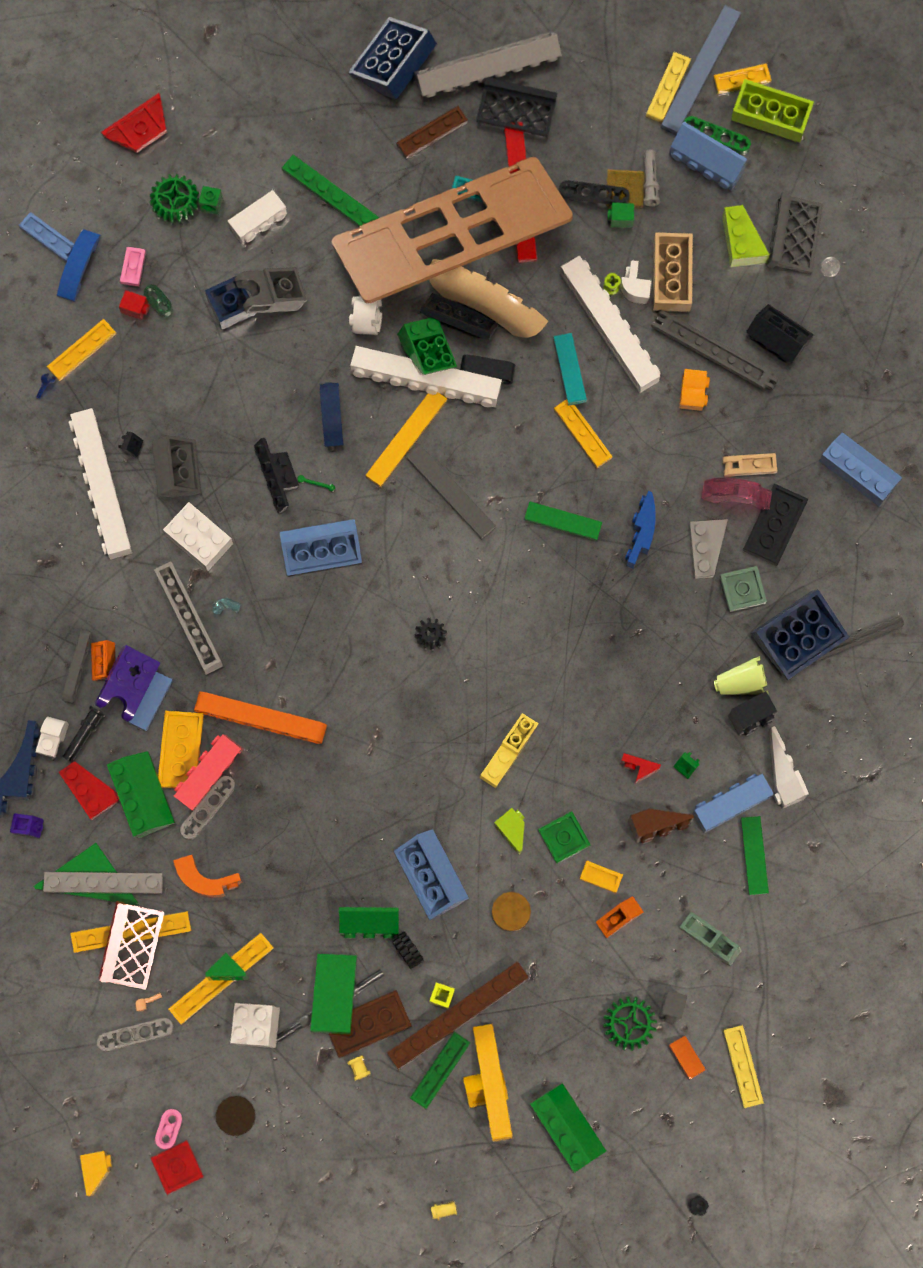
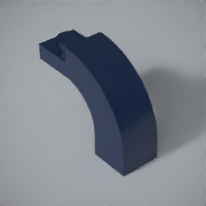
M328 382L320 384L325 447L343 445L339 383Z

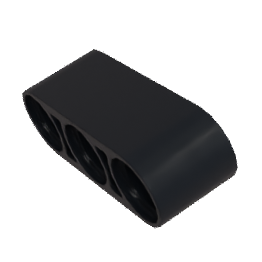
M467 354L462 356L460 370L501 379V384L508 385L513 383L516 365L509 361Z

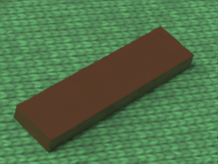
M456 106L399 140L397 146L405 158L408 159L468 123V119L459 106Z

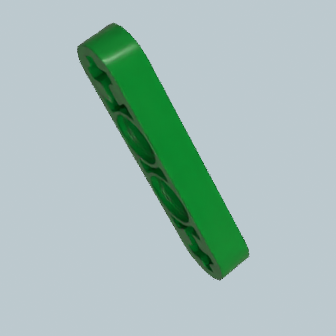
M689 116L684 120L689 125L694 123L693 127L699 129V125H701V132L706 128H710L713 134L709 137L738 154L743 155L750 150L751 141L744 135L694 116ZM722 135H728L730 137V141L726 143L722 142L720 140V137ZM744 142L745 146L740 148V144Z

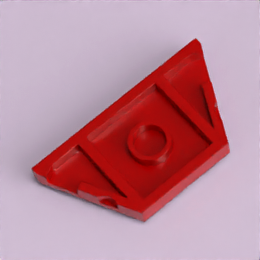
M156 94L101 132L102 136L138 153L167 133L160 94Z

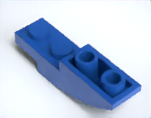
M648 491L646 496H642L639 506L642 508L639 513H635L632 523H635L633 530L638 532H635L632 540L635 543L633 549H628L625 557L628 560L626 566L632 569L640 552L648 554L653 539L656 511L651 491Z

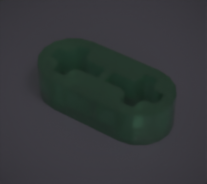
M154 284L146 286L144 296L147 297L151 307L159 316H169L173 310L170 300L158 286ZM149 292H155L157 299H155L152 295L150 296ZM160 302H161L164 306L167 305V310H166V311H165L164 309L161 310V307H160V304H159Z

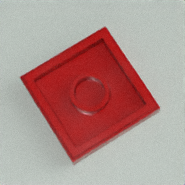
M188 1140L151 1157L167 1195L204 1178Z

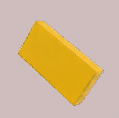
M586 861L579 880L616 894L623 874Z

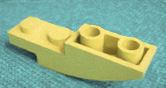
M522 713L480 775V779L496 788L525 747L539 723Z

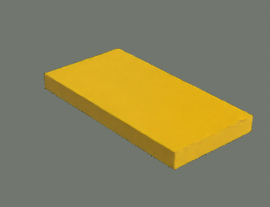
M165 711L158 772L162 788L175 789L181 781L184 783L188 779L186 775L193 766L197 767L199 765L203 713Z

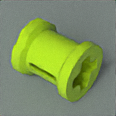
M610 273L605 277L603 289L609 295L618 293L621 284L620 277L615 273Z

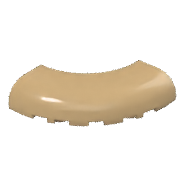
M433 259L431 264H434L441 260ZM462 266L429 279L433 288L443 297L483 313L504 327L513 336L532 337L538 334L548 322L533 307L529 309L523 305V299L508 293V289L498 283L494 285L489 281H485V276L474 271L472 273Z

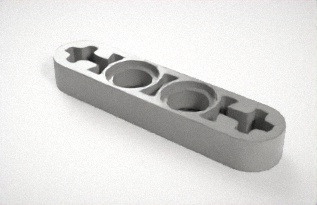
M230 776L221 777L182 824L180 832L185 839H195L233 793L235 782ZM223 781L226 783L230 781L231 788H225L222 792L223 794H225L224 797H222V795L219 792L215 791L217 788L219 789V791H221V789L223 788ZM212 795H217L220 799L219 803L215 806L209 804V798ZM201 810L207 812V818L203 821L198 820L196 817L197 812ZM192 819H194L196 823L200 824L199 828L197 827V825L193 827V834L189 833L188 835H185V828H190L194 824L191 821Z
M161 1018L101 1034L97 1039V1045L102 1051L108 1052L171 1035L174 1025L169 1019ZM162 1022L170 1025L166 1033L163 1030L156 1031L158 1035L154 1036L152 1024H155L156 1028L161 1027ZM143 1027H149L151 1030V1034L147 1038L140 1036V1029ZM123 1032L131 1034V1040L128 1043H123L120 1039ZM117 1034L116 1039L119 1043L118 1046H116V1042L109 1043L108 1048H106L105 1045H101V1042L104 1041V1037H107V1039L112 1040L115 1039L113 1035Z

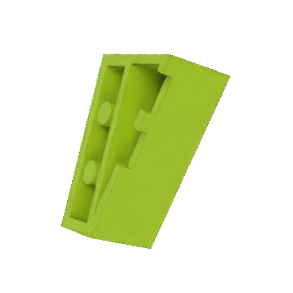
M744 206L725 207L722 217L730 267L767 263L770 255Z

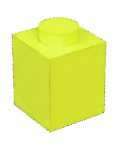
M436 983L430 1004L448 1010L455 989Z

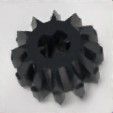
M427 618V624L421 620L420 624L422 627L416 626L415 628L418 633H415L414 636L419 639L417 644H423V649L425 650L428 645L431 651L434 650V645L440 648V642L446 641L444 636L447 635V630H442L444 624L438 625V619L431 623V618ZM427 632H434V637H432L431 635L427 637Z

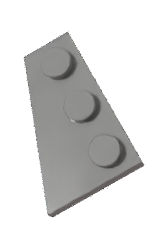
M728 519L690 522L695 579L714 577Z

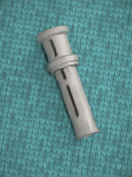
M646 150L644 152L646 178L643 185V190L645 191L644 204L646 206H657L660 204V199L658 198L660 186L656 179V152L654 150Z

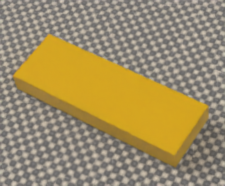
M767 64L721 73L713 77L718 94L740 90L744 79L759 84L771 83Z

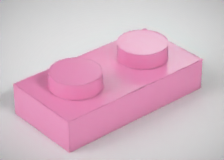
M127 247L120 279L121 284L139 287L146 255L145 249Z

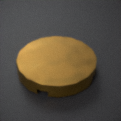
M503 893L493 903V920L498 927L505 931L520 930L530 919V904L519 893Z

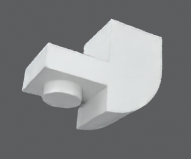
M631 260L630 267H626L625 277L621 278L620 287L622 294L631 302L648 304L651 280L637 279L639 261Z
M47 717L40 730L41 735L36 753L55 758L60 742L64 741L69 725L68 722Z

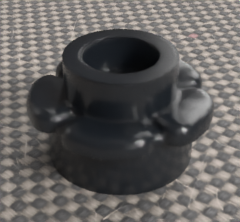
M702 1196L692 1198L689 1201L690 1212L693 1215H705L706 1210L709 1208L708 1201L704 1200Z

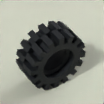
M405 931L391 940L410 969L424 961L422 955Z

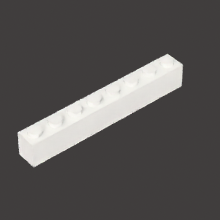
M578 256L562 265L560 268L561 276L639 393L658 383L660 378L658 367L652 365L648 352L642 350L638 337L635 334L632 335L628 322L625 319L622 320L618 307L615 304L612 305L608 292L605 289L602 290L598 277L590 272L588 262Z
M359 346L355 347L350 365V374L359 378H371L376 382L384 381L393 386L401 385L411 390L426 391L432 395L440 393L449 399H461L466 403H478L488 408H496L502 383L501 379L454 368L423 375L410 358Z
M91 408L70 414L72 419L69 421L71 432L75 431L77 437L73 439L76 449H80L81 452L78 459L81 467L84 466L86 473H83L85 484H89L91 489L87 491L90 502L94 501L95 508H92L94 518L99 519L100 523L97 526L100 537L103 536L105 543H102L104 554H108L110 559L132 554L95 413Z

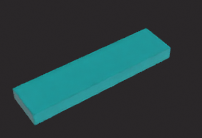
M572 333L553 336L568 406L586 403L587 398Z

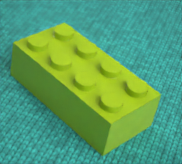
M744 79L731 120L800 143L814 101Z

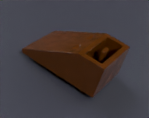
M647 809L630 815L628 823L635 842L645 844L652 841V838L657 835L662 838L670 835L674 829L682 831L689 828L694 816L691 814Z

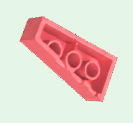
M223 734L221 737L219 735L216 736L211 743L213 746L209 752L204 751L198 759L201 761L197 767L193 766L186 774L188 779L184 783L181 781L174 789L176 791L174 797L191 810L198 806L210 791L212 785L220 779L223 771L233 763L235 756L243 750L240 745L226 734Z

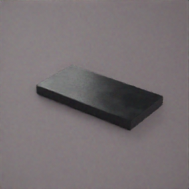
M435 293L429 296L420 310V313L488 341L499 326L497 322L483 313Z
M774 483L742 551L778 566L808 498Z

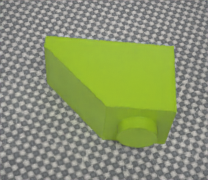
M511 808L494 822V826L517 854L520 855L523 848L525 824L523 820L525 818L519 810L515 811Z

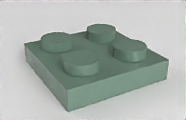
M757 566L720 574L729 612L767 603Z

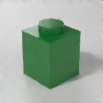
M612 203V207L608 209L607 220H611V227L633 228L634 203Z

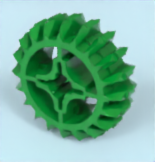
M176 173L175 178H172L169 174L168 179L162 176V182H155L157 187L151 188L153 193H150L149 196L152 199L150 200V205L153 206V212H157V217L163 216L165 222L170 218V222L173 224L175 219L180 223L181 218L187 220L188 214L194 215L193 210L198 209L196 204H199V198H197L199 197V191H196L197 186L195 184L192 185L191 179L186 181V176L183 175L179 178V175ZM179 188L187 191L189 195L179 192ZM160 202L169 204L170 209L165 208Z
M629 996L626 997V1003L623 1002L622 998H619V1006L615 1002L612 1003V1007L615 1010L610 1008L606 1010L611 1016H604V1019L608 1020L609 1023H604L603 1027L610 1028V1030L605 1032V1035L612 1033L613 1036L609 1041L612 1042L616 1039L615 1047L623 1043L622 1050H626L627 1045H630V1051H633L634 1044H636L638 1049H641V1041L647 1045L646 1037L649 1039L654 1037L649 1031H656V1028L651 1027V1024H656L657 1020L650 1019V1017L655 1016V1012L648 1014L647 1011L650 1010L651 1006L648 1005L646 1008H643L642 1006L645 1004V1001L642 1000L639 1005L637 1004V997L633 999V1003L630 1002ZM630 1008L627 1017H615L616 1013L621 1009ZM636 1009L643 1014L646 1024L636 1019ZM632 1015V1023L636 1026H632L628 1032V1024H625L624 1021H628ZM614 1023L624 1028V1038L616 1032ZM633 1030H645L640 1038L629 1040Z

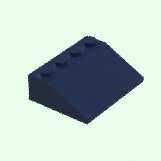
M389 17L348 73L382 95L397 99L415 75L414 72L419 70L437 43L429 30Z
M818 589L810 591L751 632L759 647L786 680H789L849 638V635Z

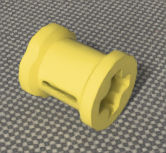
M359 1056L347 1062L353 1070L355 1081L371 1074L370 1071H367L363 1061L364 1056Z

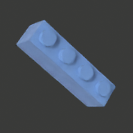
M753 774L746 779V783L742 785L737 783L729 788V792L725 794L720 792L712 797L713 800L709 803L703 801L696 805L693 815L702 831L706 833L771 798L774 793L763 774L759 776Z

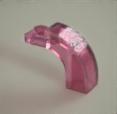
M713 478L704 481L702 499L716 504L728 501L741 502L767 510L770 508L772 491L762 488V484L748 480Z

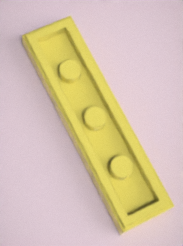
M676 52L673 53L646 113V117L661 123L663 122L691 58Z
M743 1025L723 1030L743 1107L748 1108L763 1104Z

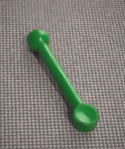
M303 475L297 477L299 483L306 482L327 488L329 491L335 490V485L333 484L327 485L309 480Z

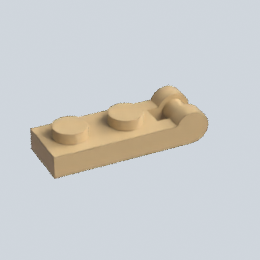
M776 453L726 456L722 458L725 465L724 477L777 473ZM738 463V468H733L732 464Z

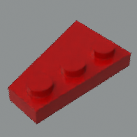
M75 761L59 771V774L91 820L120 801L116 791Z

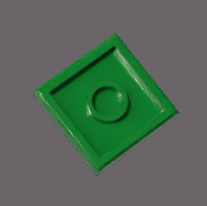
M572 811L538 829L556 864L591 846Z

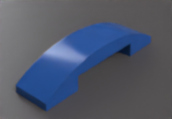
M85 229L81 231L66 262L57 291L58 297L75 302L81 287V279L92 252H95L101 237L100 234Z

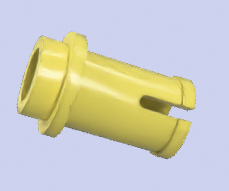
M454 1201L438 1206L434 1204L431 1207L433 1219L437 1218V1220H440L441 1217L457 1214Z

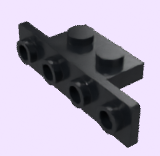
M261 438L254 445L255 454L258 456L261 464V471L264 473L267 488L270 490L273 499V505L276 507L277 513H282L289 506L284 491L296 489L299 487L288 453L271 454L266 438Z

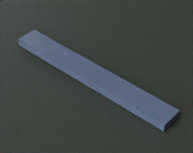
M726 5L723 7L661 124L662 128L677 135L734 29L741 12Z

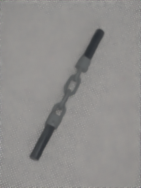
M381 969L355 985L354 997L361 990L384 976ZM312 1011L298 1019L299 1021L277 1034L276 1042L280 1043L298 1030L311 1025L309 1016L312 1015Z

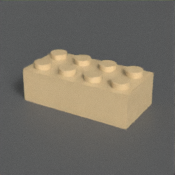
M655 233L653 311L690 312L692 306L693 234Z

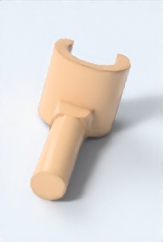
M159 993L146 999H138L135 1003L136 1011L147 1010L146 1003L162 998L161 994Z

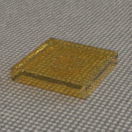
M608 170L607 185L626 188L630 193L629 203H634V208H643L644 171ZM621 193V196H618L619 200H622V198L625 197L624 193Z

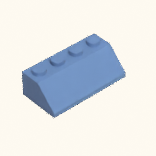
M686 122L682 123L669 152L676 161L684 162L690 169L701 172L705 178L712 179L722 188H728L731 191L742 176L747 158Z
M843 432L831 443L819 461L879 507L902 479L900 475Z
M355 519L280 532L287 576L362 563Z
M433 829L417 834L394 850L429 920L469 899Z

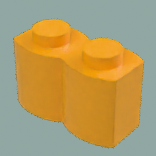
M684 369L680 409L702 411L703 406H707L708 395H705V388H709L710 377H707V371Z

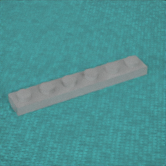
M44 872L43 892L162 894L163 874Z

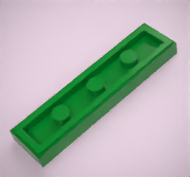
M531 501L524 521L597 541L602 526L601 521Z
M761 816L743 817L740 820L749 896L769 894Z
M454 1031L410 1099L424 1109H427L471 1042Z

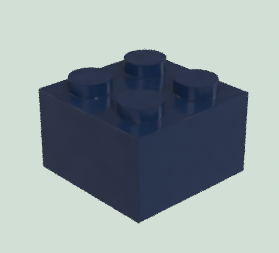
M235 277L205 290L206 298L222 330L256 315V313H245L243 304L247 301L249 295L246 289L237 287Z

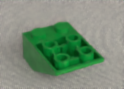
M428 318L403 324L397 335L403 350L423 375L457 367L439 320Z

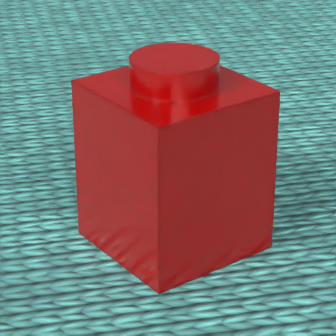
M125 290L119 305L122 314L140 320L143 319L144 315H147L150 307L147 297Z

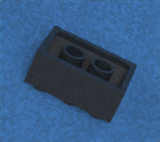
M767 304L755 316L746 331L753 340L761 342L768 350L776 352L784 361L793 363L814 336V334L770 304Z

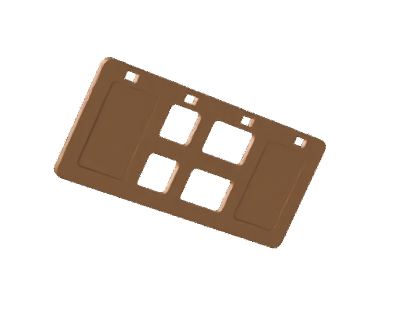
M530 157L517 162L513 166L505 167L465 183L461 187L453 188L413 204L409 208L401 209L361 225L357 229L339 234L332 239V245L363 301L373 303L569 223L573 219V214L540 161L535 157ZM519 169V171L510 174V171ZM467 190V192L458 195V192ZM473 195H479L487 209L461 218L453 204ZM436 210L441 211L448 223L446 226L413 239L408 237L402 224ZM415 211V213L410 214L408 216L405 215L406 213ZM495 221L503 235L483 244H476L469 230L487 222ZM362 232L361 235L353 238L352 235ZM450 237L458 239L464 250L463 252L428 266L423 263L417 252Z

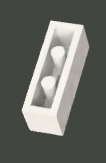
M272 190L229 219V228L241 244L250 242L255 238L256 234L268 230L275 221H281L287 214L286 206Z

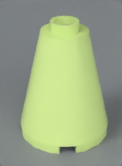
M761 657L753 658L718 675L717 680H714L716 692L720 691L721 695H759L765 692L764 687L767 686L763 664H758Z

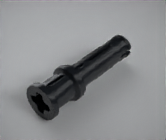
M92 706L89 707L90 711L85 719L81 720L80 725L82 726L64 755H62L63 758L71 763L74 762L75 757L90 733L96 731V726L100 719L105 716L104 713Z

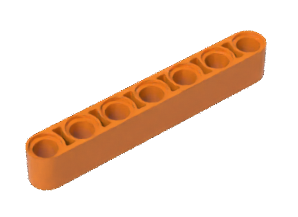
M201 691L198 693L194 711L197 713H203L207 716L316 744L323 743L327 724Z

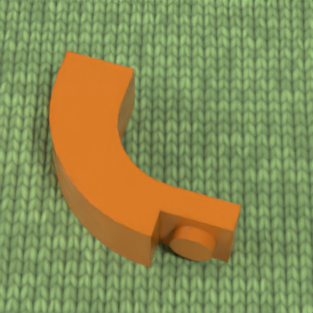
M193 855L173 860L180 879L191 891L198 895L209 898L224 897V888L232 890L238 888V884L242 883L239 873L220 879L205 878L198 872Z

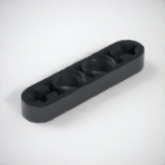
M565 180L559 186L560 194L564 199L612 205V203H629L630 193L624 187ZM570 187L571 190H569L568 193H565L564 189ZM588 188L591 192L589 195L583 196L581 195V190ZM605 190L609 192V195L606 198H600L599 193ZM621 193H624L625 197H623L622 200H619L618 196H621Z

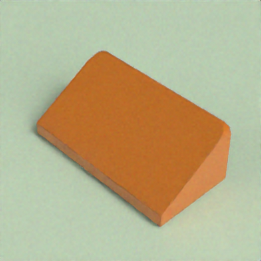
M104 640L91 643L92 681L106 680L115 663L114 642Z
M686 1036L668 1045L688 1080L706 1070Z

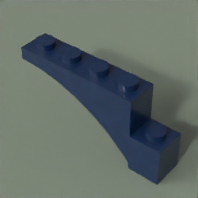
M28 720L20 750L9 769L0 779V818H4V813L8 811V801L6 799L29 801L30 795H33L34 784H31L32 776L36 774L34 757L38 756V753H36L37 738H40L41 727H38L36 721Z

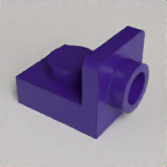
M14 813L10 833L40 838L44 820L33 815Z

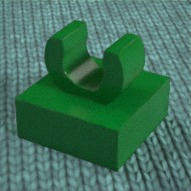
M684 752L673 766L687 779L690 778L700 765L699 759L695 761L690 757L692 754L690 752Z

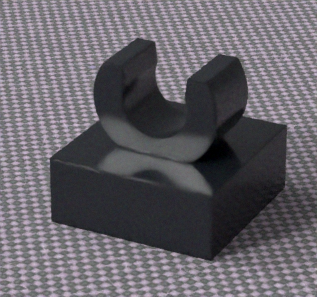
M127 432L126 435L122 436V439H124L122 445H118V447L130 456L137 457L144 440L133 432Z

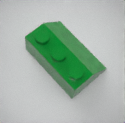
M339 907V934L344 936V939H355V936H363V939H375V936H383V939H393L399 935V908Z

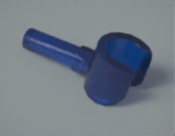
M49 373L41 376L42 385L36 395L37 398L40 399L45 388L55 382V376H52L49 381L47 380Z

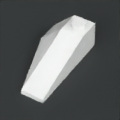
M773 726L769 730L774 791L776 793L774 794V799L777 805H781L783 809L803 801L809 793L799 771L794 772L793 760L788 754L785 755V745L776 727Z

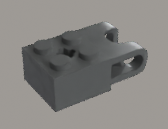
M297 267L244 271L235 277L237 287L248 290L252 295L243 304L245 313L298 311L307 301Z

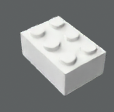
M189 502L163 529L167 538L207 572L233 545L231 537Z

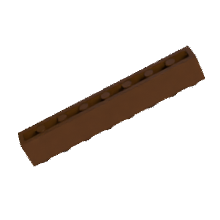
M517 961L388 1051L387 1055L399 1071L529 979L528 975Z

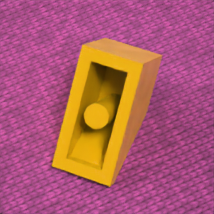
M106 1151L80 1156L86 1196H93L110 1172L109 1167H112V1160Z

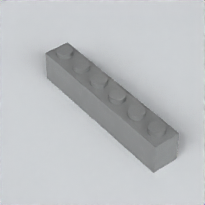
M170 561L154 569L205 674L207 675L223 667L172 562Z

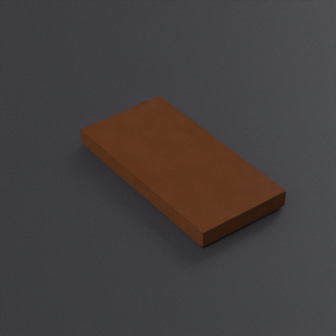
M395 990L353 1008L351 1034H328L340 1059L411 1028L412 1025L398 992Z

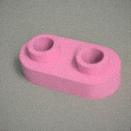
M169 1109L162 1115L155 1137L156 1144L162 1149H170L176 1142L182 1124V1115L179 1111ZM171 1116L176 1117L175 1123L169 1122ZM165 1135H168L170 1137L168 1143L163 1142V1137Z

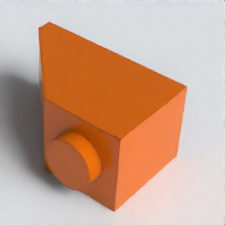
M632 896L618 904L597 920L596 923L605 937L608 938L644 912Z

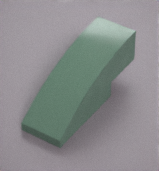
M693 912L687 916L680 926L690 937L729 966L732 965L742 951L739 945Z

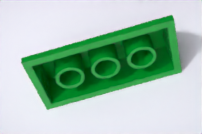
M148 751L126 756L107 764L133 837L142 838L175 823Z
M563 1083L529 1105L573 1173L606 1152L603 1144Z

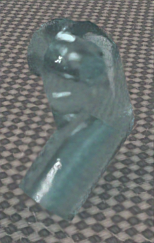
M229 598L220 599L213 603L212 611L215 614H221L224 609L228 608L238 613L241 603Z

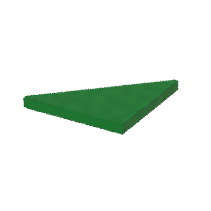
M97 843L54 871L117 873ZM44 879L34 885L36 890H44ZM60 893L109 902L119 901L135 906L139 905L132 894Z

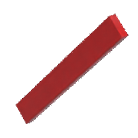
M504 128L508 167L526 159L524 133ZM519 169L510 171V174L519 171ZM535 236L517 243L518 263L537 261Z

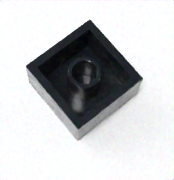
M767 691L732 708L728 717L739 736L743 734L748 736L755 732L758 726L761 725L763 728L771 724L772 720L775 719L774 716L777 713V709Z

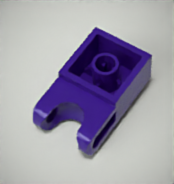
M128 645L123 646L95 701V705L102 708L108 704L112 697L119 698L124 705L121 718L127 722L131 721L160 662ZM135 668L137 674L130 675L129 669Z

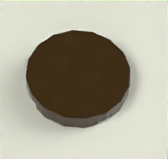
M230 1096L219 1104L216 1111V1122L225 1134L242 1136L254 1126L256 1119L255 1109L246 1098Z

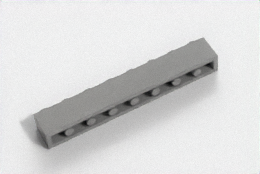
M550 32L418 70L414 73L420 94L425 97H432L436 95V92L442 90L443 92H449L456 86L466 87L471 85L470 82L473 81L483 82L486 80V77L494 75L495 77H501L505 75V72L511 70L512 72H518L523 70L522 67L528 65L529 67H535L540 65L542 61L552 62L557 60V57L562 56L557 34Z

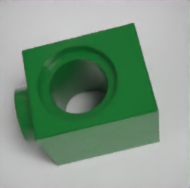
M207 186L202 187L199 199L200 211L219 215L223 199L221 189Z

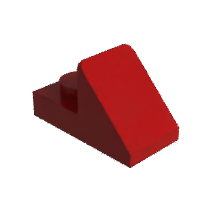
M625 753L620 763L628 770L634 771L635 768L639 769L635 784L657 773L661 767V764Z

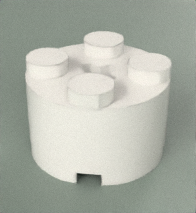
M361 296L352 298V308L354 310L353 314H350L349 324L352 325L353 333L378 335L382 323V312L379 307H382L381 299L373 303H366Z

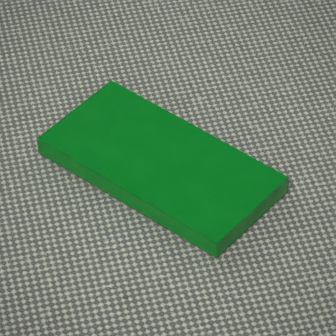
M317 954L311 1033L351 1034L357 955Z

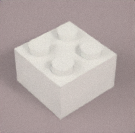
M235 1003L230 1043L241 1046L276 1048L280 1008L270 1005Z

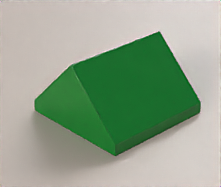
M227 953L205 973V977L209 981L249 980L246 972Z

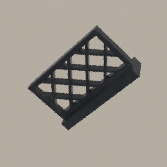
M486 77L476 122L548 137L557 102V92ZM487 93L495 95L497 100L489 104L486 99ZM512 98L515 104L507 108L503 100ZM530 102L533 107L525 111L521 104ZM500 103L504 110L496 114L492 107ZM543 105L551 107L550 112L545 115L538 109ZM518 106L522 114L514 118L510 110ZM487 109L493 114L490 118L481 117L482 112ZM536 110L540 117L531 121L528 114ZM507 113L511 120L502 122L499 117ZM525 116L529 124L520 126L517 120ZM543 121L546 125L545 131L537 129L535 124Z

